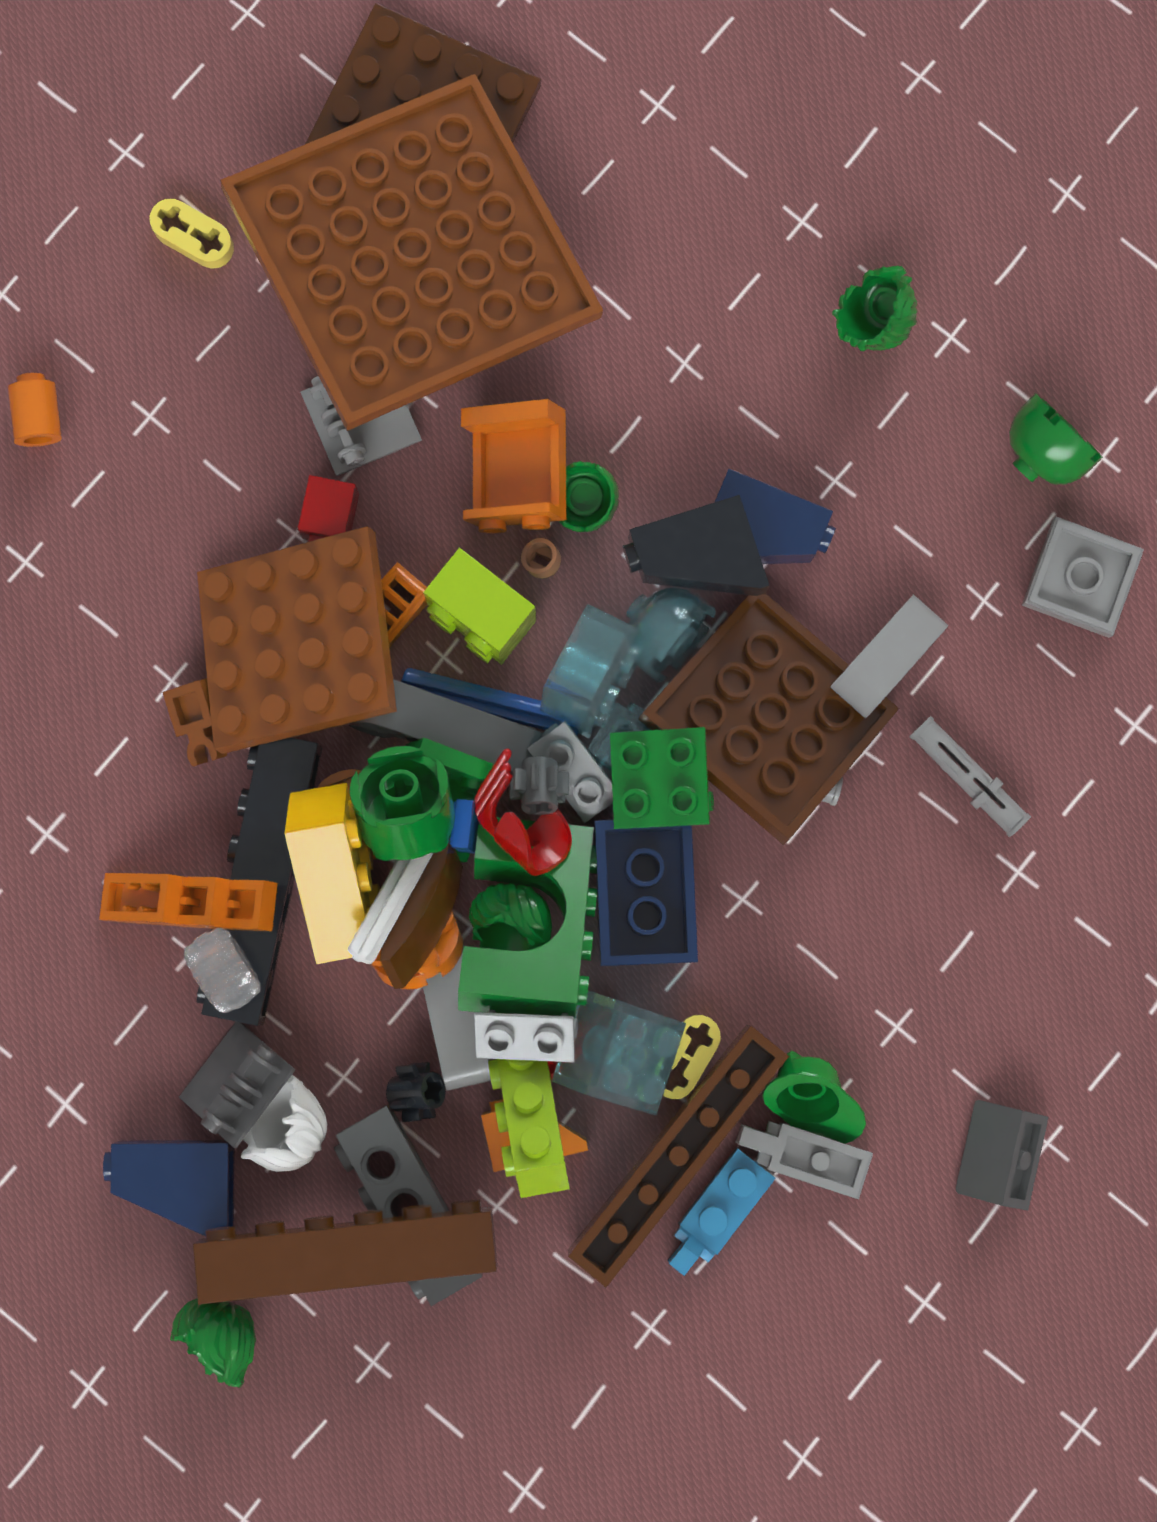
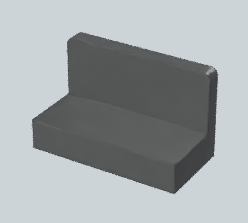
M976 1100L956 1184V1192L1000 1206L1028 1211L1049 1117Z

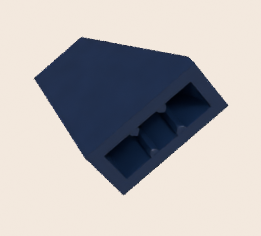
M728 469L715 502L740 495L762 564L811 563L817 551L826 553L836 530L835 527L828 525L833 513L832 510Z
M122 1140L111 1144V1152H105L103 1177L104 1181H111V1194L206 1236L207 1229L234 1226L235 1148L226 1140Z

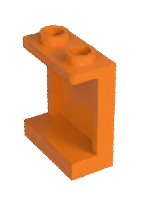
M549 399L461 408V427L473 433V509L463 510V520L478 526L479 532L487 534L504 533L507 531V525L522 524L523 529L543 530L550 528V522L566 520V410Z

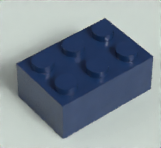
M614 820L595 821L600 966L698 962L692 825L614 829Z

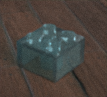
M587 604L544 684L540 712L550 716L553 721L559 724L566 721L573 731L589 739L596 725L604 729L617 704L615 701L621 690L617 688V685L625 689L636 669V661L642 648L635 645L639 629Z
M588 990L586 1006L577 1005L575 1019H578L577 1038H574L575 1061L574 1063L558 1062L552 1082L591 1097L657 1115L686 1023Z

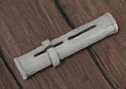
M932 716L909 736L973 799L970 804L976 810L981 807L1006 832L1008 837L1015 834L1031 818L1001 788L1004 783L998 777L992 779L934 721ZM938 744H939L967 773H965V772L938 746ZM973 779L983 788V790L973 781ZM990 796L1002 807V809L990 798Z

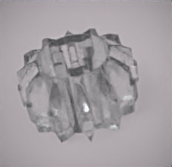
M216 928L211 932H205L184 948V958L193 974V978L216 1010L228 1013L233 1009H239L260 993L261 983L258 980V976L244 951L229 931L223 928Z

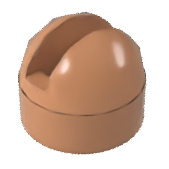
M537 538L527 543L523 548L521 562L523 567L532 576L547 579L554 576L559 570L561 555L550 540ZM538 555L550 563L545 567L533 560Z

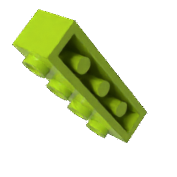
M489 1060L488 1067L492 1089L502 1088L504 1101L494 1103L499 1133L508 1131L510 1146L501 1147L506 1177L516 1176L521 1198L569 1190L548 1061Z

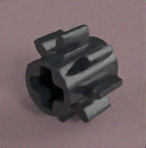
M429 1062L397 1066V1076L389 1080L386 1088V1098L390 1109L402 1112V1122L435 1118V1108L443 1104L446 1095V1088L441 1075L430 1072Z

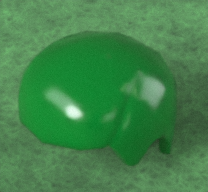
M573 462L566 467V520L559 521V523L563 527L576 532L596 531L612 520L619 506V487L613 475L604 467L591 462Z

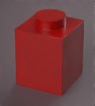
M309 475L297 529L302 539H307L310 542L352 530L359 498L356 484Z

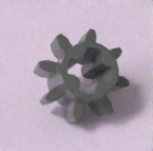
M544 756L529 757L522 761V769H513V779L510 783V799H521V809L524 812L534 815L550 814L557 810L558 803H565V795H569V772H558V763L555 759Z

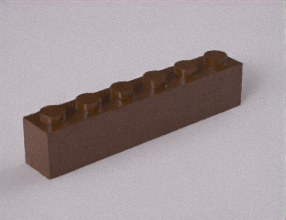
M745 1025L569 1247L568 1257L607 1288L789 1056L755 1028Z
M464 1200L451 1203L452 1211L432 1213L431 1205H419L402 1208L403 1216L383 1218L382 1210L354 1213V1222L334 1224L333 1216H318L304 1219V1227L285 1229L284 1221H272L255 1224L254 1233L236 1234L235 1226L207 1229L206 1238H200L193 1244L198 1305L497 1272L498 1263L492 1207L481 1208L480 1200Z

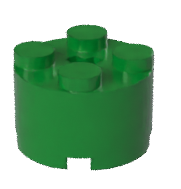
M411 746L387 748L367 759L368 765L359 774L356 771L351 779L350 797L355 816L359 822L362 839L372 850L373 855L382 861L393 859L409 860L445 849L449 843V835L454 827L455 810L444 765L436 757L434 761L423 755L421 749Z

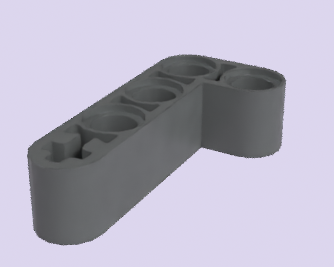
M394 679L397 712L349 723L350 727L358 731L382 738L397 737L412 742L424 737L495 764L502 751L509 748L512 751L511 758L508 761L512 768L510 772L512 776L514 768L522 769V761L533 757L527 748L543 737V733Z

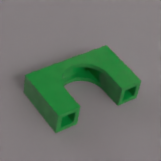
M521 820L526 830L535 823V821ZM479 822L474 858V879L513 882L538 888L554 900L561 911L564 922L558 933L550 941L531 950L509 951L464 946L458 988L459 1011L488 1013L489 1010H495L496 1013L549 1016H562V1013H568L569 1016L575 1018L577 1005L586 1006L589 976H580L581 960H591L593 932L584 931L585 916L595 917L597 888H588L589 873L597 874L596 846L592 845L594 827L569 825L572 845L566 859L549 872L532 876L495 842L494 837Z

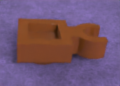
M207 678L162 692L176 737L188 735L190 742L187 746V757L191 765L194 767L208 762L205 746L209 749L212 761L226 757L227 753L222 754L214 750Z

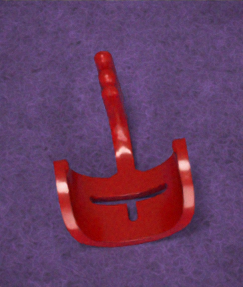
M506 748L502 751L475 796V813L482 827L494 837L495 842L530 875H541L554 869L568 856L572 845L570 827L558 808L553 813L541 815L527 830L513 812L504 813L498 822L496 817L497 804L513 779L510 773L512 768L508 763L512 751Z

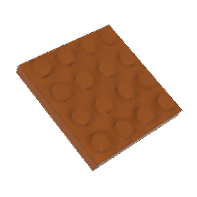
M366 526L197 572L214 750L224 754L397 712L376 532L370 527Z

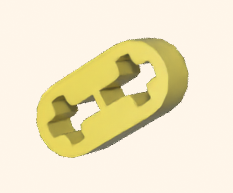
M164 199L152 208L150 225L156 237L163 244L210 269L220 268L226 265L232 258L234 252L233 241L227 229L219 222L176 199ZM178 213L182 225L188 230L185 233L172 226L167 232L162 219L165 216L173 218ZM200 235L212 241L216 236H219L218 240L222 249L220 251L211 249L208 254H205L203 244L196 237Z
M692 1015L684 1019L679 1025L653 1071V1083L664 1097L681 1099L689 1095L694 1089L719 1046L721 1036L717 1023L704 1015ZM702 1023H705L708 1026L706 1034L711 1038V1042L708 1046L699 1044L692 1056L684 1053L691 1042V1038L686 1034L689 1026L698 1028ZM681 1057L688 1060L682 1072L683 1077L687 1079V1083L683 1088L675 1085L670 1091L664 1087L667 1079L661 1075L665 1067L674 1069Z

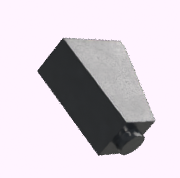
M740 495L629 529L628 539L630 543L623 545L624 555L630 572L639 571L643 583L751 596L765 594L769 587V582Z

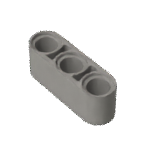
M913 594L830 687L866 719L949 625Z
M463 950L457 964L449 973L442 977L439 972L434 977L426 979L428 985L423 987L447 1091L491 1081L488 1067L490 1059L476 1058L475 1012L458 1010V988Z

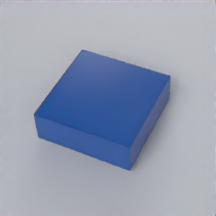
M457 799L454 802L455 823L451 832L450 845L459 852L475 854L479 825L475 813V801Z

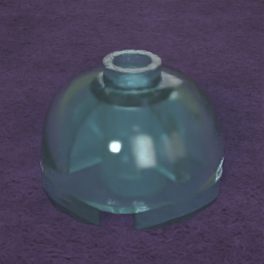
M669 587L659 589L649 598L645 594L640 595L631 604L626 613L630 622L625 632V645L632 661L656 683L664 681L668 677L661 673V671L669 665L676 670L679 669L703 640L709 627L702 622L706 614L715 618V608L701 596L684 588Z

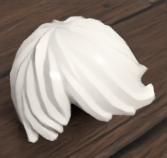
M291 1075L243 1140L248 1144V1147L242 1152L240 1156L242 1159H250L260 1166L275 1172L293 1171L313 1160L315 1153L321 1151V1143L327 1133L326 1115L316 1097L303 1085L302 1081Z

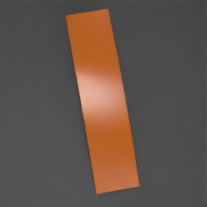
M105 873L99 920L194 928L272 931L278 883L265 880H229L219 877H184L172 874Z

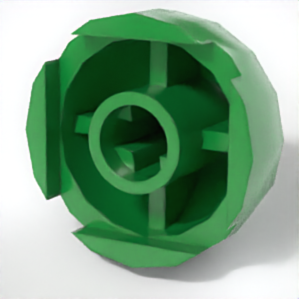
M1036 392L1013 418L1009 437L1010 445L1018 458L1012 464L1032 483L1038 476L1051 484L1065 485L1077 481L1103 458L1088 441L1086 442L1082 439L1083 437L1066 419Z

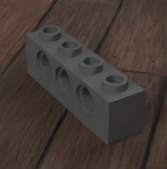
M389 1104L336 1135L340 1144L334 1147L335 1152L345 1170L349 1172L355 1169L364 1186L358 1189V1193L368 1211L382 1210L383 1218L400 1217L394 1211L393 1200L401 1193L413 1195L419 1205H431L432 1213L450 1211L393 1109H390ZM376 1151L390 1153L395 1160L393 1174L386 1177L376 1175L371 1170L369 1163L372 1153ZM483 1273L408 1281L418 1299L426 1296L430 1305L433 1306L483 1276Z

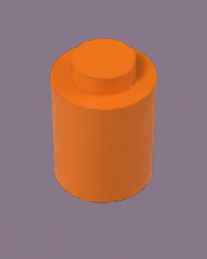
M25 373L17 376V382L8 386L14 443L19 446L36 447L61 441L62 436L55 383L45 380V375L41 373Z

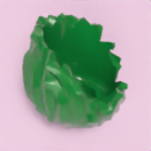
M883 266L873 271L869 270L863 275L862 287L851 285L849 288H846L845 294L839 298L838 306L840 309L832 311V315L837 319L836 328L838 329L840 340L850 343L852 347H858L860 351H866L867 349L882 351L901 345L909 337L912 327L917 324L916 315L918 310L916 307L918 301L914 296V290L910 287L912 277L904 275L907 272L902 266Z
M513 882L491 885L485 891L480 892L472 901L469 909V920L473 927L472 938L473 940L480 941V948L526 951L540 947L551 939L552 921L549 907L546 901L531 886L515 885Z
M198 1298L187 1302L176 1314L170 1340L186 1343L188 1346L187 1353L194 1354L199 1358L198 1362L205 1366V1374L211 1375L214 1373L217 1375V1382H225L228 1386L240 1388L245 1382L243 1379L247 1367L253 1361L256 1335L254 1321L250 1312L244 1307L230 1301L198 1305Z

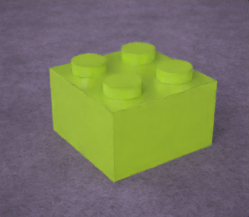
M460 547L423 592L428 605L426 610L431 614L429 618L450 635L455 629L465 636L464 640L468 643L466 647L487 664L493 658L502 665L536 622V608L531 602Z

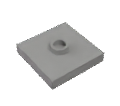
M1056 516L1052 520L1022 606L1110 638L1114 635L1144 549Z

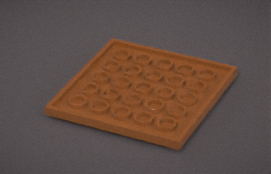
M475 74L220 180L221 189L347 431L602 317V306Z

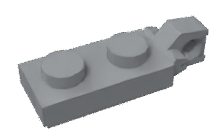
M768 1121L765 1132L741 1124L735 1141L738 1145L759 1151L755 1162L766 1166V1169L855 1199L860 1197L873 1156L872 1152L781 1122L777 1124Z

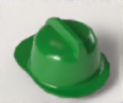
M794 1051L788 1052L787 1055L789 1057L778 1070L776 1078L767 1084L764 1089L763 1099L765 1105L791 1126L842 1143H849L858 1138L863 1133L866 1125L865 1113L859 1104L841 1088L836 1069L828 1061L821 1058L802 1057Z

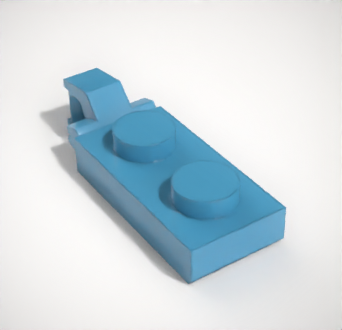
M736 1147L679 1221L680 1226L674 1233V1236L681 1241V1244L668 1259L669 1264L685 1276L699 1257L709 1262L715 1254L718 1255L776 1178Z

